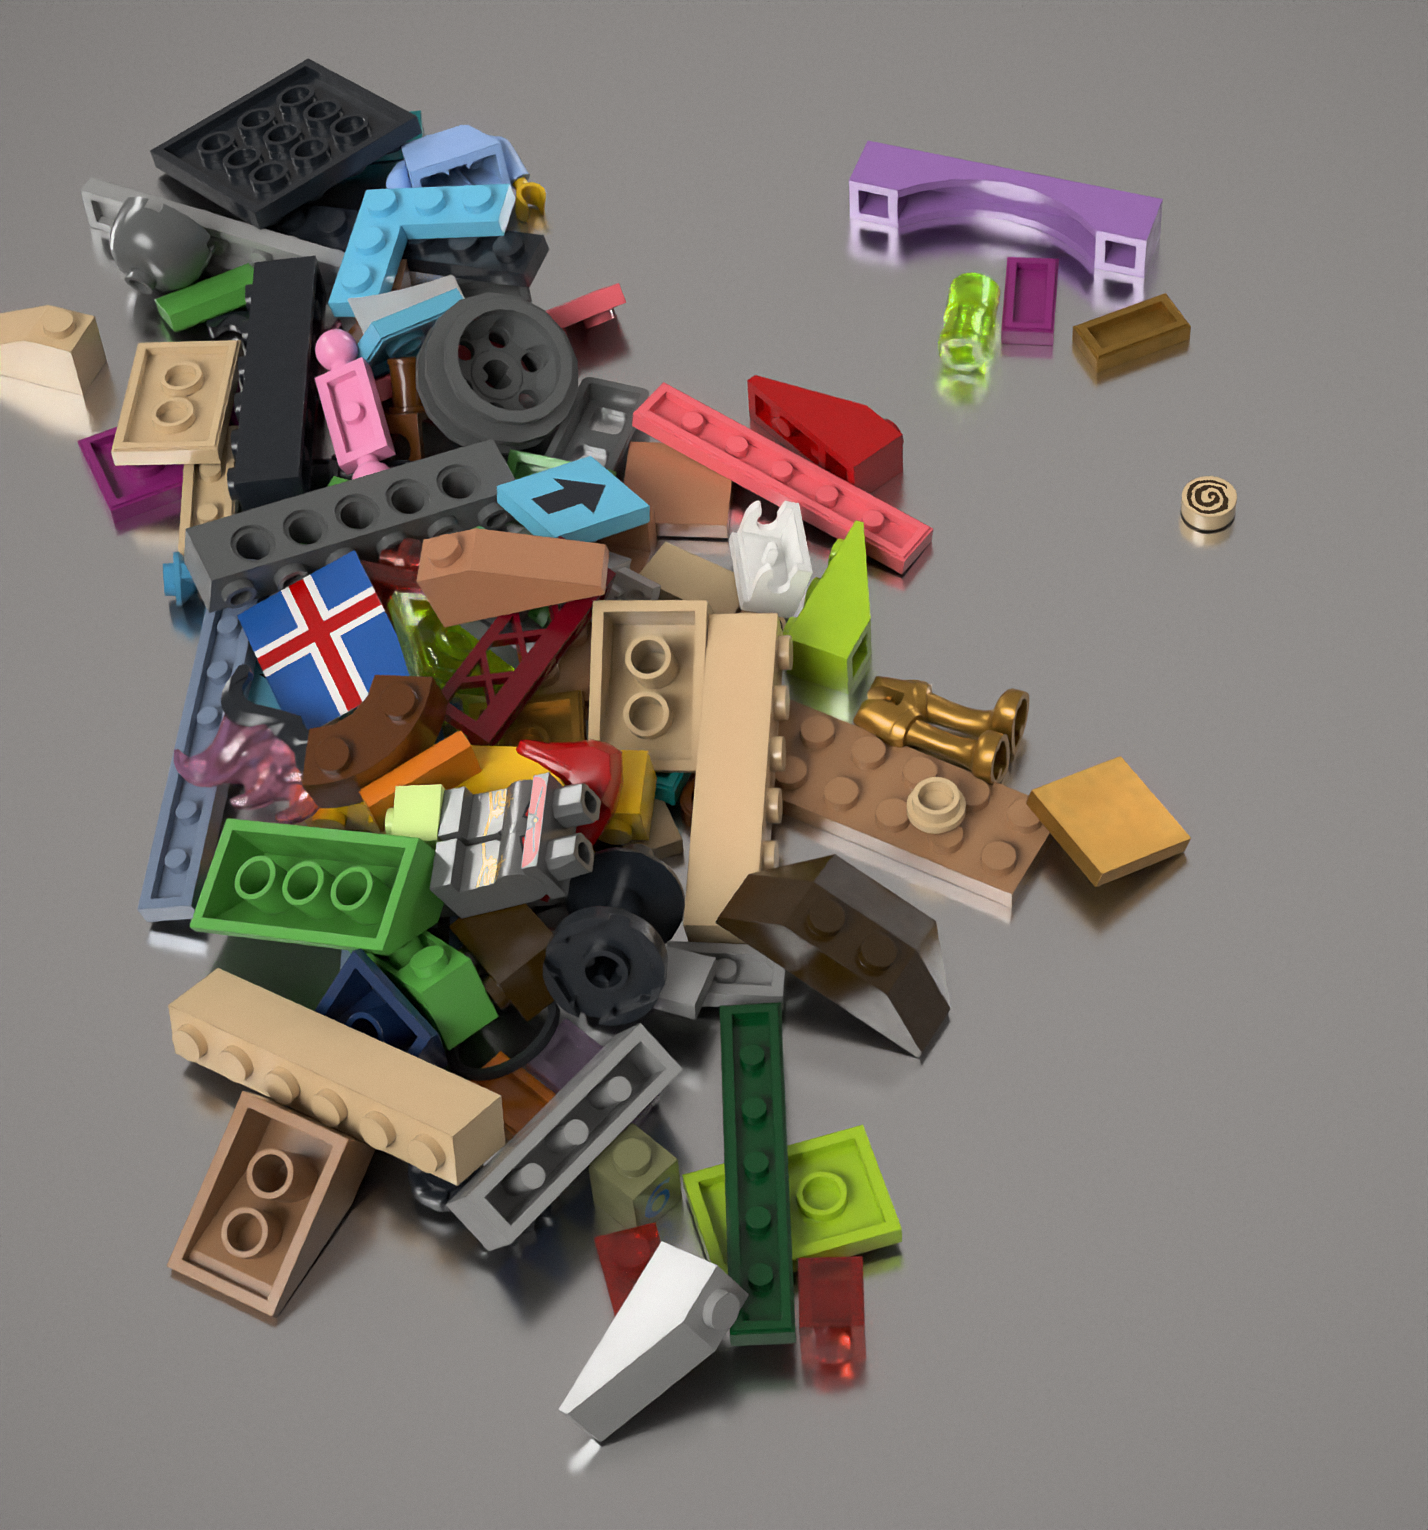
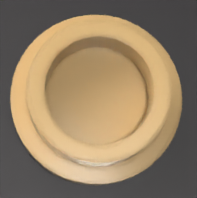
M930 777L924 779L915 786L908 796L907 816L910 822L921 831L932 834L949 832L959 826L965 817V798L957 786L946 778Z

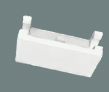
M758 500L749 505L738 532H732L729 538L740 610L755 613H778L779 617L790 618L795 616L813 573L799 503L784 501L777 511L776 520L770 524H761L757 521L762 513L761 502Z

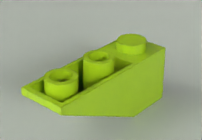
M857 520L845 539L839 538L836 540L829 555L827 569L821 578L815 577L811 581L806 592L804 607L798 617L792 616L788 619L782 632L783 635H791L793 641V666L791 670H787V674L845 694H849L872 655L864 522Z

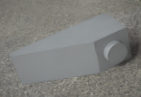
M661 1241L558 1410L590 1437L602 1442L716 1351L726 1332L736 1321L739 1311L749 1294L718 1265Z

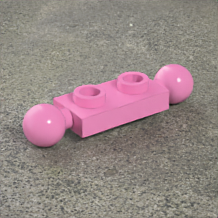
M341 329L328 330L317 340L315 354L318 362L329 372L316 377L315 382L338 466L347 475L354 473L352 479L390 469L384 463L379 462L396 453L371 366L363 357L356 359L358 347L351 334Z

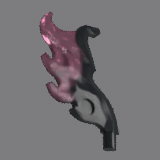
M239 665L222 691L221 706L225 714L215 739L205 751L192 757H188L179 749H175L174 764L177 772L188 783L197 787L211 788L225 783L243 785L245 793L230 799L231 805L237 809L253 810L266 807L274 802L289 801V808L276 813L275 820L280 824L291 825L303 822L315 815L320 809L302 786L309 730L299 715L254 704L245 698V689L254 679V674L248 665Z

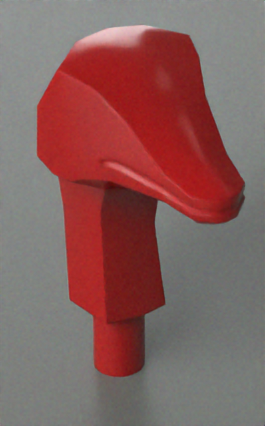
M527 739L520 740L516 747L519 755L540 764L558 777L564 786L585 783L599 797L601 801L599 820L576 827V834L582 833L591 842L593 847L613 818L618 806L624 783L622 751L609 743L594 739L555 743ZM546 894L540 900L549 902L550 897Z

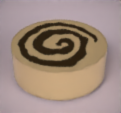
M1203 476L1195 478L1186 484L1182 491V516L1189 524L1200 529L1214 530L1222 528L1229 524L1235 516L1237 504L1236 490L1229 482L1219 477Z

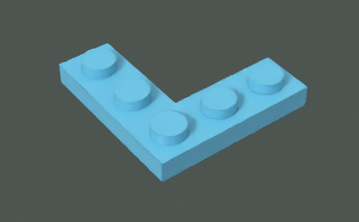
M510 184L366 190L328 301L334 317H355L348 298L391 292L408 239L504 236L515 202V196Z

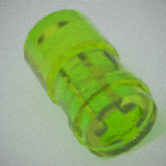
M965 273L954 278L950 284L944 310L945 323L938 338V349L942 362L952 369L958 371L975 370L982 366L990 352L989 338L996 322L1001 290L998 284L988 276L980 273Z

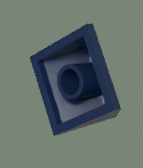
M361 948L353 950L316 1007L315 1012L439 1068H445L449 1062L438 1032Z

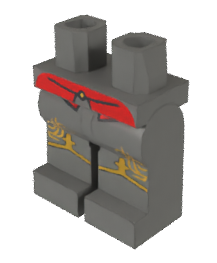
M549 772L534 775L533 780L513 782L505 789L474 795L465 786L445 790L438 837L442 841L436 844L430 890L460 918L534 902L543 898L546 894L551 899L568 896L570 878L590 873L593 870L594 851L592 844L582 833L576 834V827L599 820L601 804L599 797L585 783L562 786Z

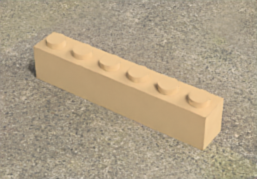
M778 613L709 614L683 921L688 942L746 944L715 922L748 874L779 867L778 842L770 840L772 823H781L782 791L781 788H774L775 771H785L786 766L785 737L778 736L779 720H788L789 688L788 685H782L783 670L792 669L793 641L791 635H783Z
M220 968L214 970L168 1005L172 1041L176 1054L456 1186L505 1145L501 1095Z

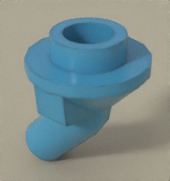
M173 552V563H163L165 596H176V606L179 607L183 606L193 594L198 593V589L184 563V556L180 552Z

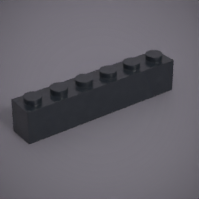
M316 255L255 262L253 284L245 286V300L249 319L242 320L241 329L246 355L239 356L238 372L243 389L242 392L235 393L234 397L239 429L231 431V448L235 460V468H228L227 485L232 501L239 500L243 512L312 492L319 393L315 378L321 375V364L317 360L315 347L317 340L324 333L327 296Z

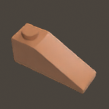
M475 528L424 539L417 583L443 626L449 627L603 595L606 588L609 550L605 544Z

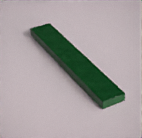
M781 1002L720 1005L728 1275L749 1294L739 1311L736 1321L729 1328L731 1346L796 1343Z

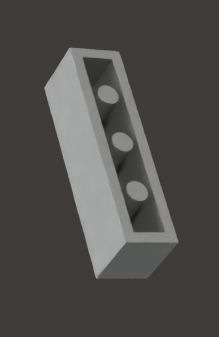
M641 1023L616 1034L446 1206L488 1251L510 1245L683 1069Z

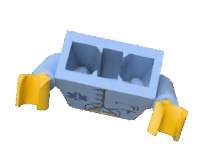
M459 125L404 143L401 146L404 160L397 162L386 180V189L510 184L511 188L516 190L515 214L519 220L523 222L529 221L528 204L537 206L540 213L545 215V189L540 184L528 182L530 175L509 140L502 136L487 135L470 125Z

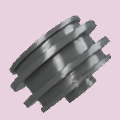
M486 292L459 300L436 320L434 326L427 332L416 357V389L427 416L449 440L464 447L493 438L502 456L508 457L510 449L525 452L536 448L567 418L579 391L578 360L567 334L545 310L518 296ZM490 341L495 342V343H498V344H501V345H503L504 347H503V348L494 347V346L491 344ZM459 345H463L470 350V360L466 361L458 358ZM521 360L524 362L529 372L522 367ZM485 381L490 382L493 387L488 386ZM528 394L535 402L534 406L524 408L519 402V395Z

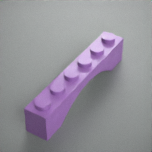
M868 140L849 179L850 218L896 228L921 221L947 217H984L1007 220L1035 228L1059 239L1080 253L1096 269L1145 278L1161 234L1163 199Z

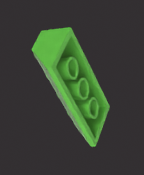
M227 818L189 927L196 932L349 951L361 948L365 953L390 955L439 921L444 902L430 890L435 850L417 837Z

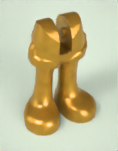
M876 676L867 692L868 699L862 702L853 719V723L855 726L876 735L883 743L898 748H903L904 746L923 748L964 765L972 771L975 778H979L988 784L1000 783L1007 773L1010 754H1016L1023 737L1029 711V694L1014 688L1008 689L1000 696L994 709L978 710L962 706L932 693L931 685L925 681ZM930 724L958 731L975 739L959 737Z

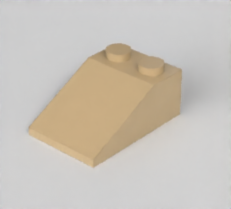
M593 600L588 739L609 743L619 750L648 751L655 773H696L709 614H715L707 600Z

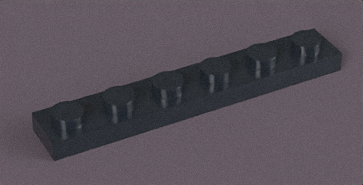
M305 203L286 214L281 222L265 229L345 252L359 210ZM506 230L504 236L408 239L402 259H407L408 270L411 272L440 276L453 275L455 278L530 288L550 248L544 235Z

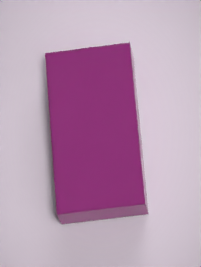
M1007 257L1001 344L1053 346L1059 259Z

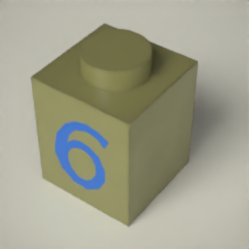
M634 1123L630 1124L588 1165L594 1203L638 1239L682 1199L678 1159Z

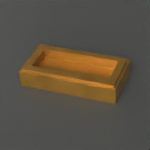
M1164 293L1073 326L1072 340L1095 372L1099 373L1189 340L1191 326L1169 296Z

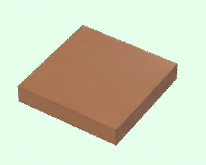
M629 442L624 484L648 505L654 507L657 536L728 538L734 488L733 481L664 443Z

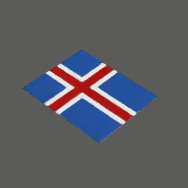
M355 550L237 615L280 709L301 716L308 730L310 728L322 727L358 707L368 696L374 675L413 676L416 674Z

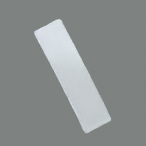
M448 275L401 290L365 297L348 298V302L364 334L371 322L457 288L463 299L464 296L455 277Z

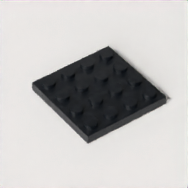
M308 58L150 150L156 168L261 230L281 222L286 214L306 202H312L321 198L326 190L344 179L359 175L365 170L366 166L384 155L399 151L404 143L418 136L422 131L416 115Z

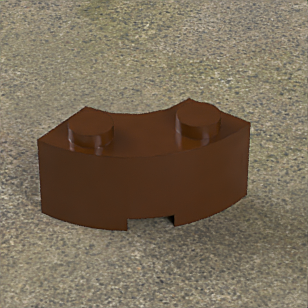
M374 675L368 696L353 714L333 725L309 729L302 786L319 808H337L363 802L359 793L363 787L434 745L441 730L448 704L434 678Z

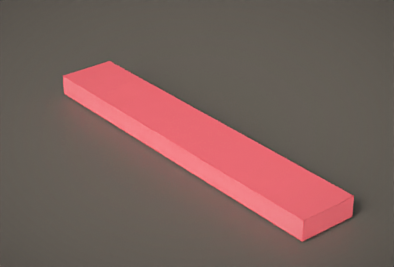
M665 382L633 413V427L781 507L784 501L799 503L802 520L837 539H845L856 520L864 522L866 555L900 574L907 570L932 541L933 528Z

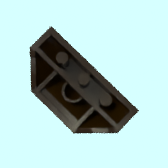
M836 854L748 874L715 922L917 1058L921 1056L951 1010L936 921Z

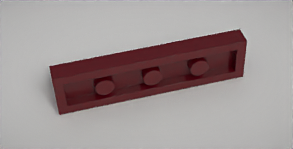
M608 568L605 594L566 602L560 611L558 604L548 606L551 623L545 629L522 631L519 612L498 616L441 690L448 701L444 721L468 736L467 740L471 745L496 746L592 619L593 600L607 599L616 573ZM511 623L513 633L502 634ZM536 642L527 653L525 643ZM516 645L519 659L518 667L514 671L490 674L486 655L493 647ZM479 665L481 675L470 676ZM503 685L495 696L493 686ZM483 687L487 707L477 721L450 704V701L459 690Z

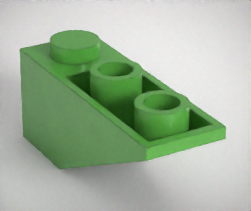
M424 931L390 955L366 953L438 1032L443 1047L447 1050H451L498 1017L471 959L428 931Z

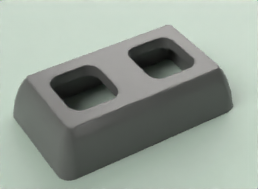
M586 377L581 381L567 418L560 423L545 456L573 462L580 451L586 450L608 456L604 467L616 472L637 429L632 426L633 413L648 399L649 391L645 388ZM600 413L627 419L621 432L618 434L591 430L590 426L595 416Z

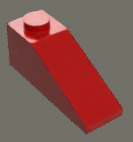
M754 375L747 380L749 417L793 453L869 494L903 472V434L894 422L889 419H883L867 405Z

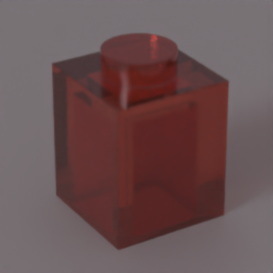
M863 1256L798 1258L801 1359L816 1358L824 1363H841L849 1360L851 1357H866Z

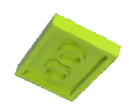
M863 1125L788 1145L793 1272L902 1242V1227ZM723 1163L683 1174L682 1178L684 1190L707 1260L718 1265L728 1275L725 1168Z

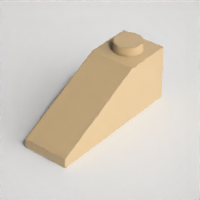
M52 305L0 313V375L82 396L85 394L107 361L95 316Z

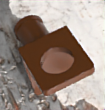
M417 356L387 359L390 370L393 406L388 407V412H385L384 415L390 436L395 433L401 434L408 440L411 447L408 459L410 461L425 458L422 420L430 419L426 414L416 389Z

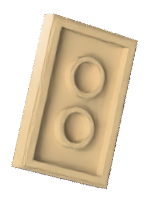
M241 340L138 343L111 450L115 466L221 463L239 381L238 358L244 355Z

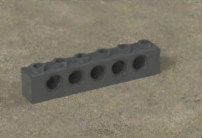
M493 438L186 528L184 563L209 613L224 608H240L249 604L254 599L274 594L287 588L355 550L362 566H366L382 560L394 561L403 557L408 552L421 549L424 539L466 531L477 526L487 530H496L507 522L514 520V517L497 503V486L514 481L515 478Z

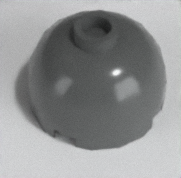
M128 197L114 219L110 231L111 254L116 265L126 274L125 282L133 289L144 294H152L154 290L174 292L194 283L206 269L216 251L215 245L207 246L211 237L209 233L193 219L175 208L163 204L160 212L145 208L149 200L148 198Z

